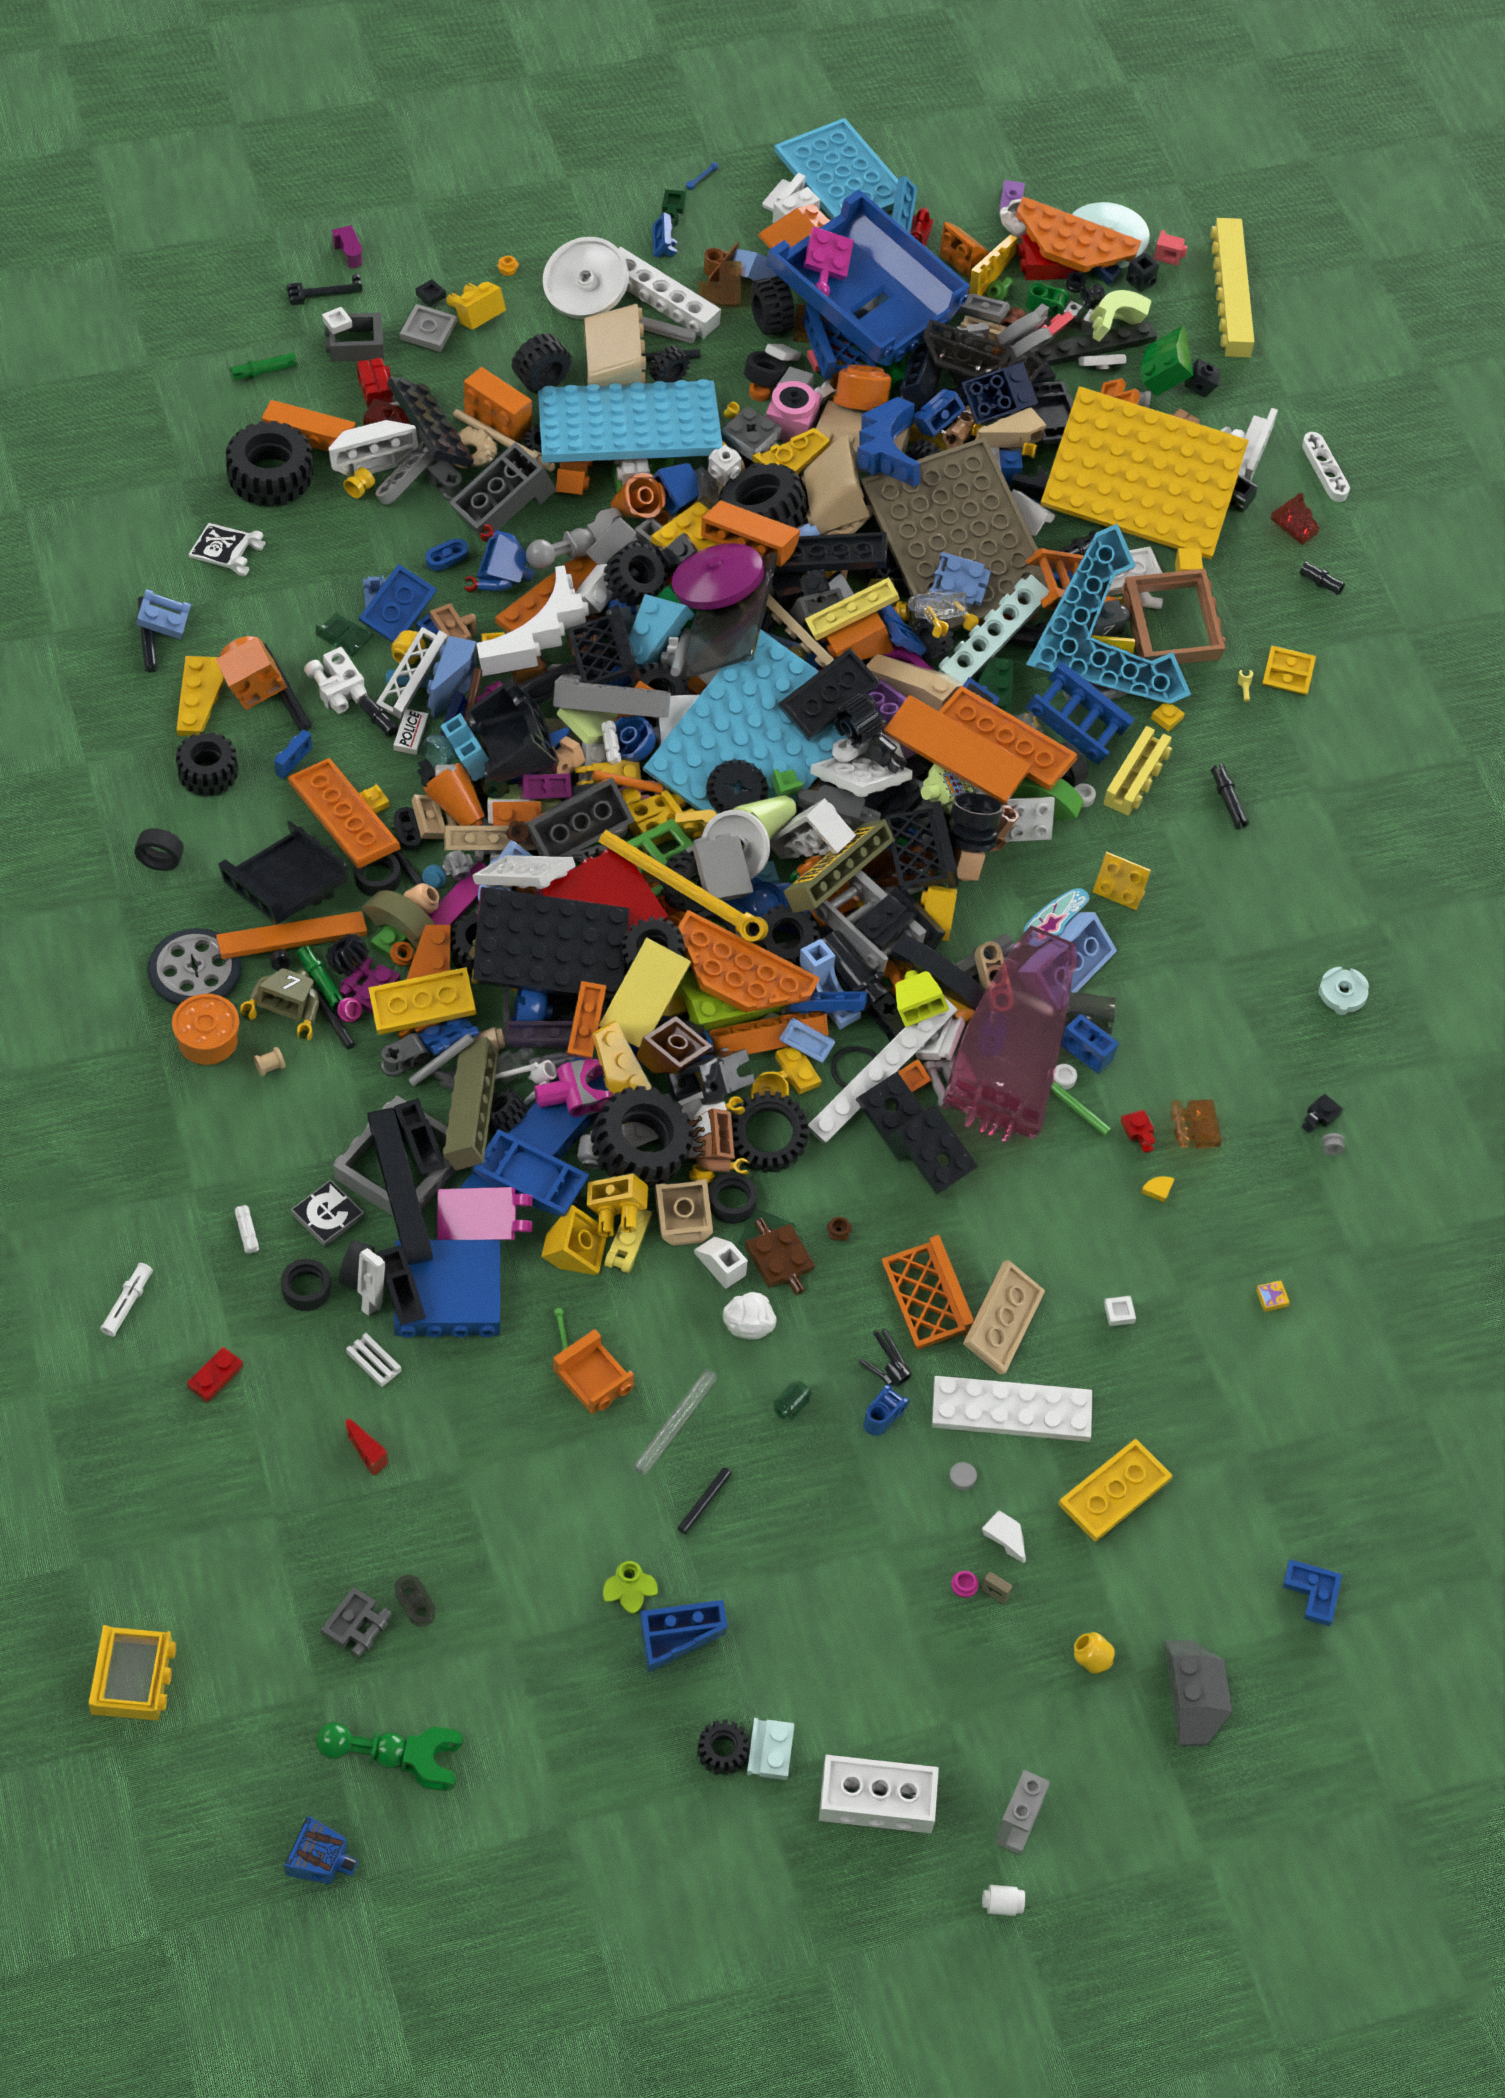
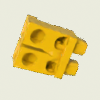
M668 790L661 792V795H654L628 805L635 820L628 824V829L634 837H637L672 818L675 820V814L693 812L694 809L690 808L682 811L681 808L686 807V801L678 795L670 794ZM668 832L652 840V842L657 846L675 838ZM641 846L645 853L648 854L646 849L643 846Z

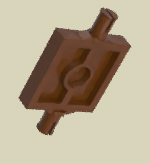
M764 1218L757 1219L754 1225L757 1227L760 1235L746 1241L744 1247L768 1288L778 1284L789 1283L795 1295L802 1294L805 1288H803L798 1278L805 1273L813 1271L815 1264L791 1224L770 1230Z

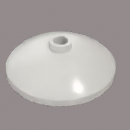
M728 810L717 814L706 825L702 838L708 837L709 841L715 840L716 836L722 834H730V837L739 836L740 841H743L745 844L743 853L750 880L753 879L764 869L769 858L770 842L766 829L755 816L746 811Z

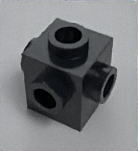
M1144 252L1129 262L1126 281L1139 292L1148 287L1151 288L1157 282L1160 264Z
M1199 358L1192 364L1193 376L1185 380L1184 386L1206 398L1219 385L1220 369Z

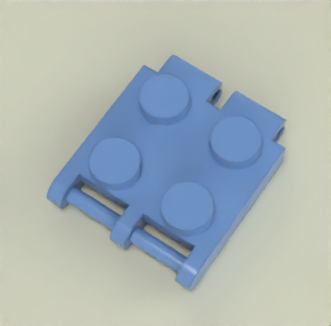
M941 552L938 570L934 572L935 580L928 592L936 593L929 595L953 603L957 601L960 605L972 608L973 604L981 606L991 571L984 569L985 564ZM945 561H946L947 564H946V567H945V571L943 572V571H942V570H943V566H944V563H945ZM939 579H941V584L938 590L937 586L939 583Z

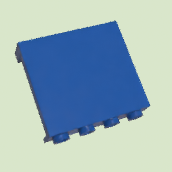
M395 1240V1247L401 1245L400 1240ZM429 1240L433 1260L409 1265L426 1318L400 1326L394 1312V1335L404 1338L414 1336L436 1338L441 1335H453L460 1338L467 1335H480L482 1337L500 1335V1240Z

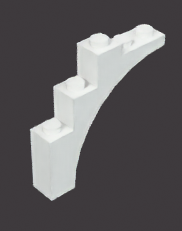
M564 565L555 567L556 582L554 591L547 604L536 616L510 633L495 639L476 643L480 666L483 670L482 676L538 666L537 656H541L540 650L562 646L561 636H565V629L586 623L585 616H589L587 602H582L580 593L575 594V590L570 589L573 588L571 574H566Z

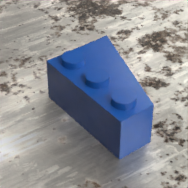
M723 1600L641 1611L639 1622L647 1673L725 1635L728 1626Z

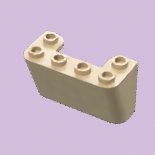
M637 304L584 318V341L587 350V386L597 384L600 387H605L612 383L629 386L634 382L645 383V372H642V370H646V356H641L642 353H645L644 340H640V337H643V324L639 323V321H642V308H638Z

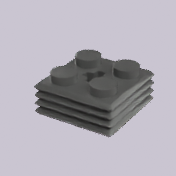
M745 407L721 430L722 441L727 446L752 460V455L758 452L761 454L765 453L781 438L780 432L782 427L754 409Z

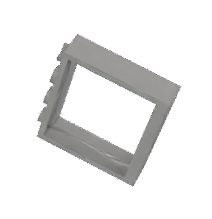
M396 1095V1097L391 1102H387L382 1109L391 1107L394 1108L395 1105L407 1101ZM424 1113L426 1119L429 1120L435 1138L446 1144V1129L448 1127ZM368 1123L362 1135L352 1140L345 1154H341L336 1158L333 1164L334 1176L337 1181L393 1216L387 1191L351 1169L373 1144ZM445 1157L443 1160L446 1167L431 1172L416 1189L421 1211L438 1193V1189H441L456 1172L451 1163L446 1161Z

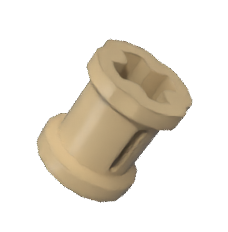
M278 1047L273 1048L272 1052L264 1055L253 1056L260 1076H264L266 1072L277 1068H285V1062Z

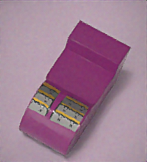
M350 225L331 230L332 245L335 250L341 248L344 255V264L349 268L360 267L363 262L361 255L362 246L353 226Z

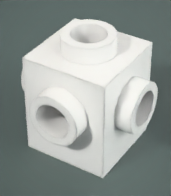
M723 445L719 450L715 449L708 458V474L723 486L726 485L730 478L735 479L741 471L740 455L737 451L730 449L726 445Z

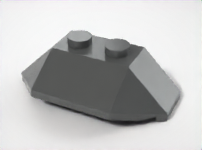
M1193 1640L1164 1641L1178 1746H1205L1232 1713L1224 1659Z

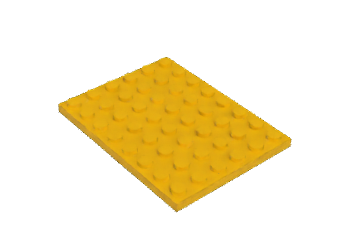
M1079 386L1040 506L1106 527H1111L1118 523L1122 532L1175 549H1201V556L1211 560L1249 440Z

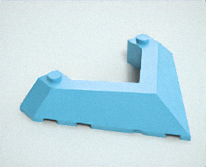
M1118 523L1095 534L1026 665L1053 672L1062 661L1087 682L1171 704L1191 695L1173 652L1150 661L1091 637L1114 577L1131 571L1136 567Z

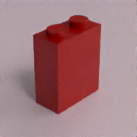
M1022 234L1021 243L1017 244V256H1021L1020 271L1024 272L1025 281L1067 279L1069 273L1077 272L1076 269L1044 258L1039 252L1040 247L1038 244L1033 242L1028 234Z

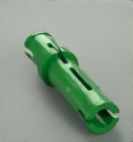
M292 352L257 362L251 360L248 361V364L230 367V372L233 373L230 375L232 380L236 381L247 377L257 378L260 374L296 367L297 361H294L296 360V355Z
M310 946L302 947L298 950L297 956L306 967V972L313 978L324 995L330 1008L336 1011L335 1004L338 1007L339 1002L344 998L325 971L324 963L317 959Z

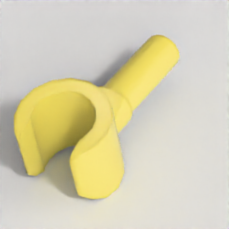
M1242 670L1239 672L1238 684L1243 688L1244 702L1250 701L1249 686L1253 677L1251 670H1249L1248 676H1244Z

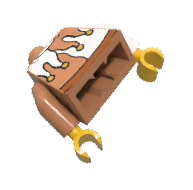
M732 1097L729 1103L722 1101L712 1105H703L698 1110L693 1119L688 1123L693 1128V1135L691 1136L693 1144L687 1156L689 1159L696 1160L699 1166L713 1172L736 1170L743 1175L749 1173L747 1170L740 1171L739 1169L741 1163H750L744 1158H739L735 1162L730 1160L735 1159L731 1112L729 1110H732L736 1115H741L745 1112L744 1107L734 1108L737 1103L743 1102L740 1097Z

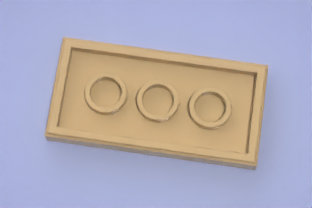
M1004 1261L963 1345L1000 1375L1005 1374L1045 1290L1011 1261Z

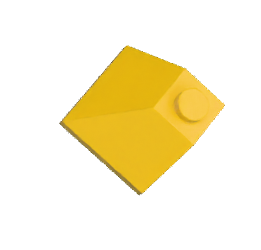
M572 1205L569 1207L564 1217L561 1216L546 1234L541 1257L559 1269L597 1275L600 1271L607 1237H600L597 1234V1221Z

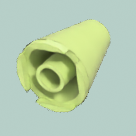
M782 795L740 805L733 810L746 811L755 816L763 824L770 841L795 816L796 804L792 798Z

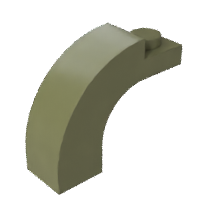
M379 891L361 907L376 926L384 924L393 926L402 932L416 949L425 925L434 924V921L418 905L405 896L393 891Z

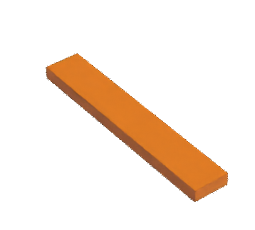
M362 911L217 934L216 941L221 959L270 952L277 949L337 941L340 937H345L346 934H357L358 937L367 936V928Z

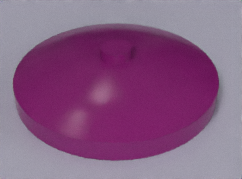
M736 543L714 545L702 549L685 559L673 574L672 587L676 598L683 605H687L690 608L701 610L722 608L744 599L759 586L764 576V565L759 553L749 546Z

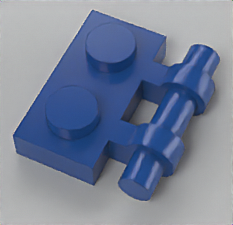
M465 1017L445 1021L436 1026H430L417 1035L428 1051H432L433 1055H437L447 1050L467 1033L472 1038L478 1036L479 1030L476 1026L472 1027V1024Z

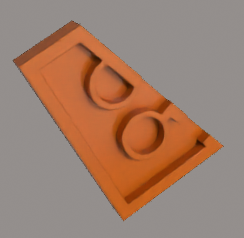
M425 925L406 980L450 971L451 925Z

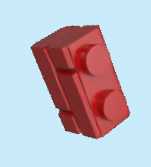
M381 358L371 359L370 361H358L356 363L357 377L367 408H374L377 404L386 405L393 403V393L387 385L391 376L389 366H384Z

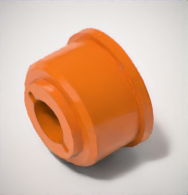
M857 364L848 365V368H843L839 371L837 392L833 396V402L848 408L870 411L889 401L892 378L889 374L884 373L882 368Z
M199 994L183 1001L177 1007L172 1017V1029L178 1041L179 1050L185 1058L193 1063L202 1065L217 1064L227 1059L235 1051L238 1043L239 1016L234 1005L226 998L215 994Z

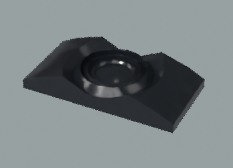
M1064 380L1031 384L1038 401L1033 410L1046 424L1040 443H1060L1073 406Z

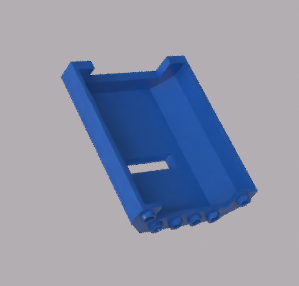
M860 190L844 199L840 215L820 227V229L854 240L847 277L844 281L831 276L828 277L827 284L830 287L828 297L814 286L819 282L820 273L803 267L809 236L791 248L783 240L768 251L765 264L876 363L887 367L893 362H899L907 352L914 351L924 340L928 341L938 330H944L954 314L967 301V294L970 288L968 283ZM884 293L888 297L887 300L860 319L853 315L854 312L880 294Z

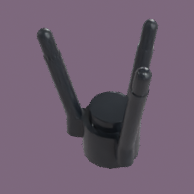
M882 1329L886 1342L878 1331L875 1330L873 1335L891 1360L885 1367L887 1373L884 1374L863 1358L859 1359V1362L883 1379L886 1384L891 1385L893 1383L896 1387H899L909 1380L912 1373L905 1364L887 1330Z

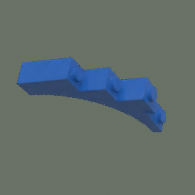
M896 397L861 415L859 447H857V468L873 475L879 472L884 473L913 487L920 484V463L904 454L894 443L895 438L903 430L914 424V403Z

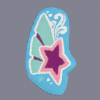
M1081 888L1072 889L1037 912L1024 929L1028 944L1036 947L1044 943L1051 936L1061 934L1065 924L1089 901L1088 893Z

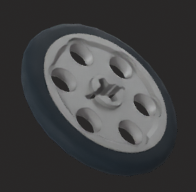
M201 928L184 929L164 938L155 947L148 961V979L152 988L159 996L178 1006L186 999L199 994H215L225 998L235 988L240 979L242 971L241 957L224 959L226 963L223 966H215L212 964L213 961L221 958L216 941V935L220 933ZM200 944L209 946L208 950L204 952H199L195 948ZM176 949H181L185 952L180 957L171 955ZM191 958L194 959V964L198 967V978L195 975V970L191 967ZM168 969L177 971L176 975L172 977H167L163 973ZM214 978L218 980V983L215 986H207L205 981ZM183 984H191L194 986V988L188 992H184L180 989V987Z

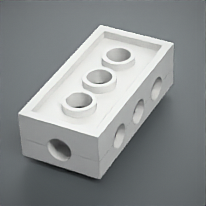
M826 1755L823 1766L819 1821L932 1833L935 1823L939 1767ZM846 1789H852L855 1793L847 1792ZM874 1792H880L883 1796H877ZM902 1795L910 1796L912 1799H905Z

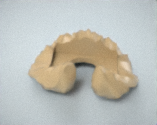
M468 426L457 433L465 446L472 445L477 448V452L471 455L474 459L471 467L483 468L493 462L495 455H497V447L492 437L485 433V429L477 430ZM451 463L454 468L468 469V467Z

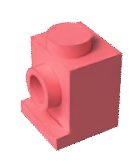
M1161 230L1154 260L1178 266L1180 258H1185L1188 246L1184 245L1185 239L1165 234L1166 231Z

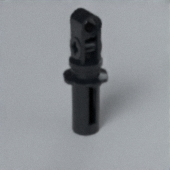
M837 930L833 931L822 940L835 955V975L850 992L867 991L868 1001L862 1011L864 1014L868 1013L891 1042L905 1028V1025L897 1009V1002L890 995V989L885 988L881 983L885 978L884 973L880 971L873 974Z

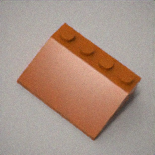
M813 204L798 207L761 231L758 237L770 249L783 240L791 248L809 236L813 226L820 228L830 220Z

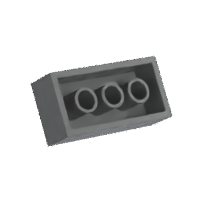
M606 778L533 817L524 824L540 856L566 857L599 841L601 834L605 830L614 833L635 820L614 779Z

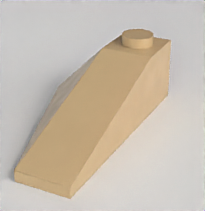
M877 654L866 665L877 679L881 678L906 698L911 695L937 711L963 686L962 683L947 674Z

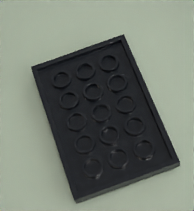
M481 887L471 983L578 997L581 981L606 985L604 1001L612 1002L624 980L625 960L622 953V940H625L624 934L628 931L629 908Z

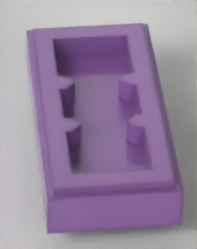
M1004 180L999 215L1000 210L1003 207H1008L1011 200L1022 199L1025 183Z

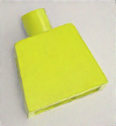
M911 970L905 974L904 980L896 983L897 1009L905 1028L949 1011L942 990L929 972L925 971L919 974L917 971Z

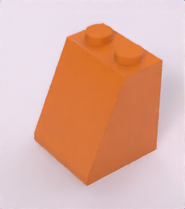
M877 612L820 639L821 642H827L828 646H826V649L833 659L839 657L849 648L861 660L875 657L877 654L883 655L894 651L886 626Z

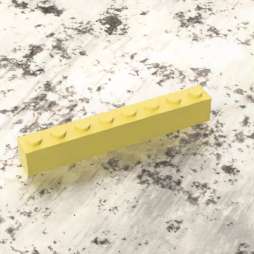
M1217 218L1215 227H1211L1210 237L1214 239L1212 254L1215 255L1213 268L1217 270L1215 285H1218L1216 300L1220 301L1218 316H1221L1219 331L1223 332L1221 347H1224L1226 357L1251 358L1254 346V333L1242 219Z

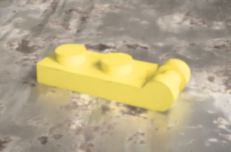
M645 1209L637 1211V1231L634 1233L632 1228L631 1233L622 1232L620 1230V1223L610 1251L606 1256L604 1266L609 1268L615 1266L621 1268L622 1272L630 1273L650 1223L651 1211ZM620 1254V1255H623V1256H626V1257H625V1259H624V1258L618 1257L617 1255Z

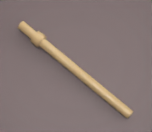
M456 409L453 413L455 418L474 429H485V433L492 437V439L508 448L516 442L459 409ZM517 443L550 472L555 469L553 462L542 463V454L540 452L532 451Z

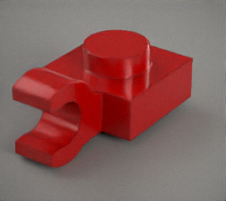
M1145 1110L1121 1116L1120 1123L1129 1140H1138L1144 1153L1154 1151L1152 1144L1156 1143L1153 1136L1154 1127Z

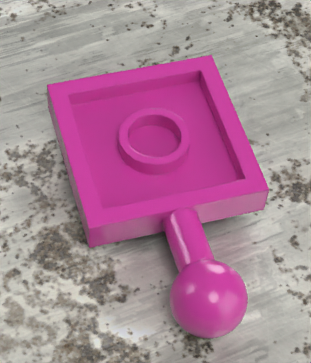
M813 226L809 236L803 267L820 273L819 282L814 286L828 297L830 294V287L827 284L828 277L831 276L843 281L847 277L854 240Z

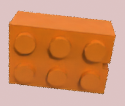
M480 367L464 380V412L517 443L525 437L526 432H529V429L532 427V400L483 367Z

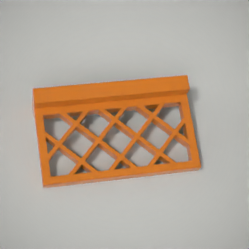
M939 1235L929 1238L930 1242L881 1259L916 1350L964 1333L967 1336L974 1322ZM928 1252L930 1259L926 1266L914 1262L918 1254ZM899 1261L907 1265L901 1275L892 1271L890 1264ZM911 1266L923 1271L918 1281L906 1277ZM927 1273L938 1277L939 1280L935 1288L923 1284ZM903 1281L915 1286L911 1296L900 1293L899 1289ZM920 1288L932 1293L927 1303L915 1299ZM936 1295L947 1299L948 1302L944 1310L931 1305ZM912 1303L924 1308L920 1318L909 1315L908 1310ZM928 1310L941 1315L936 1325L924 1321ZM947 1317L955 1320L958 1327L946 1330L940 1326L944 1318ZM920 1326L933 1330L930 1337L919 1341L917 1332Z

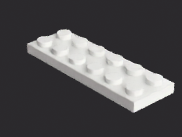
M945 1376L934 1377L932 1428L1090 1442L1092 1390Z

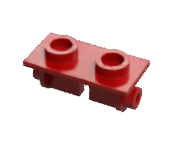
M921 208L918 210L917 215H913L910 234L926 247L934 219H930V213L927 208Z

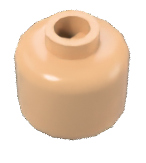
M420 883L406 891L403 895L418 905L427 915L435 912L439 906V894L434 887L428 884Z

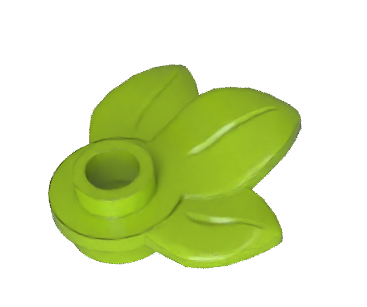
M626 1561L617 1567L616 1575L606 1580L603 1598L605 1602L619 1600L627 1612L635 1614L641 1609L644 1596H656L658 1587L655 1579L643 1573L639 1564L633 1561ZM626 1573H632L634 1577L628 1579L624 1575Z

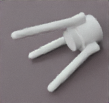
M545 1060L540 1064L534 1062L528 1066L498 1073L495 1079L531 1071L528 1077L529 1080L541 1085L550 1083V1080L556 1078L557 1069L551 1061ZM533 1091L523 1101L525 1105H528L535 1098V1092Z

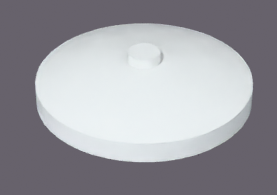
M598 237L577 238L562 245L550 257L543 273V288L549 302L559 313L574 319H584L608 312L617 305L627 289L629 280L628 266L620 250L611 242Z

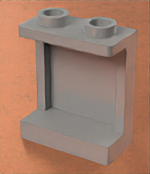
M722 834L716 836L715 840L709 841L708 837L694 840V844L687 848L688 853H694L702 888L722 901L744 898L753 893L739 836L730 837V834Z
M1026 1770L1023 1771L1002 1819L995 1844L1021 1855L1043 1804L1042 1800L1049 1786L1048 1780Z

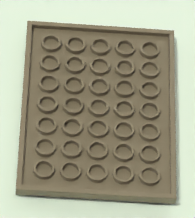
M985 437L916 460L920 463V484L914 487L881 472L860 479L862 490L869 505L872 507L873 514L881 531L887 532V544L917 608H922L921 611H918L920 616L928 617L924 610L929 607L934 615L946 614L937 617L956 615L943 618L951 626L949 632L963 628L965 618L952 605L953 602L926 594L933 586L935 580L934 572L938 570L941 552L985 564L984 569L991 571L981 606L973 604L972 608L961 605L966 612L977 616L979 622L983 621L984 617L992 609L996 611L1000 607L999 602L1007 593L1010 596L1015 591L1014 586L1021 578L1026 580L1030 575H1033L1048 589L1041 567L1027 565L1026 560L1034 555L1033 553L1038 548ZM945 561L944 566H943V570H942L943 572L945 571V567H946V564H947L946 561ZM939 579V583L937 586L938 590L941 584V579ZM1018 598L1019 603L1023 605L1028 604L1025 599Z

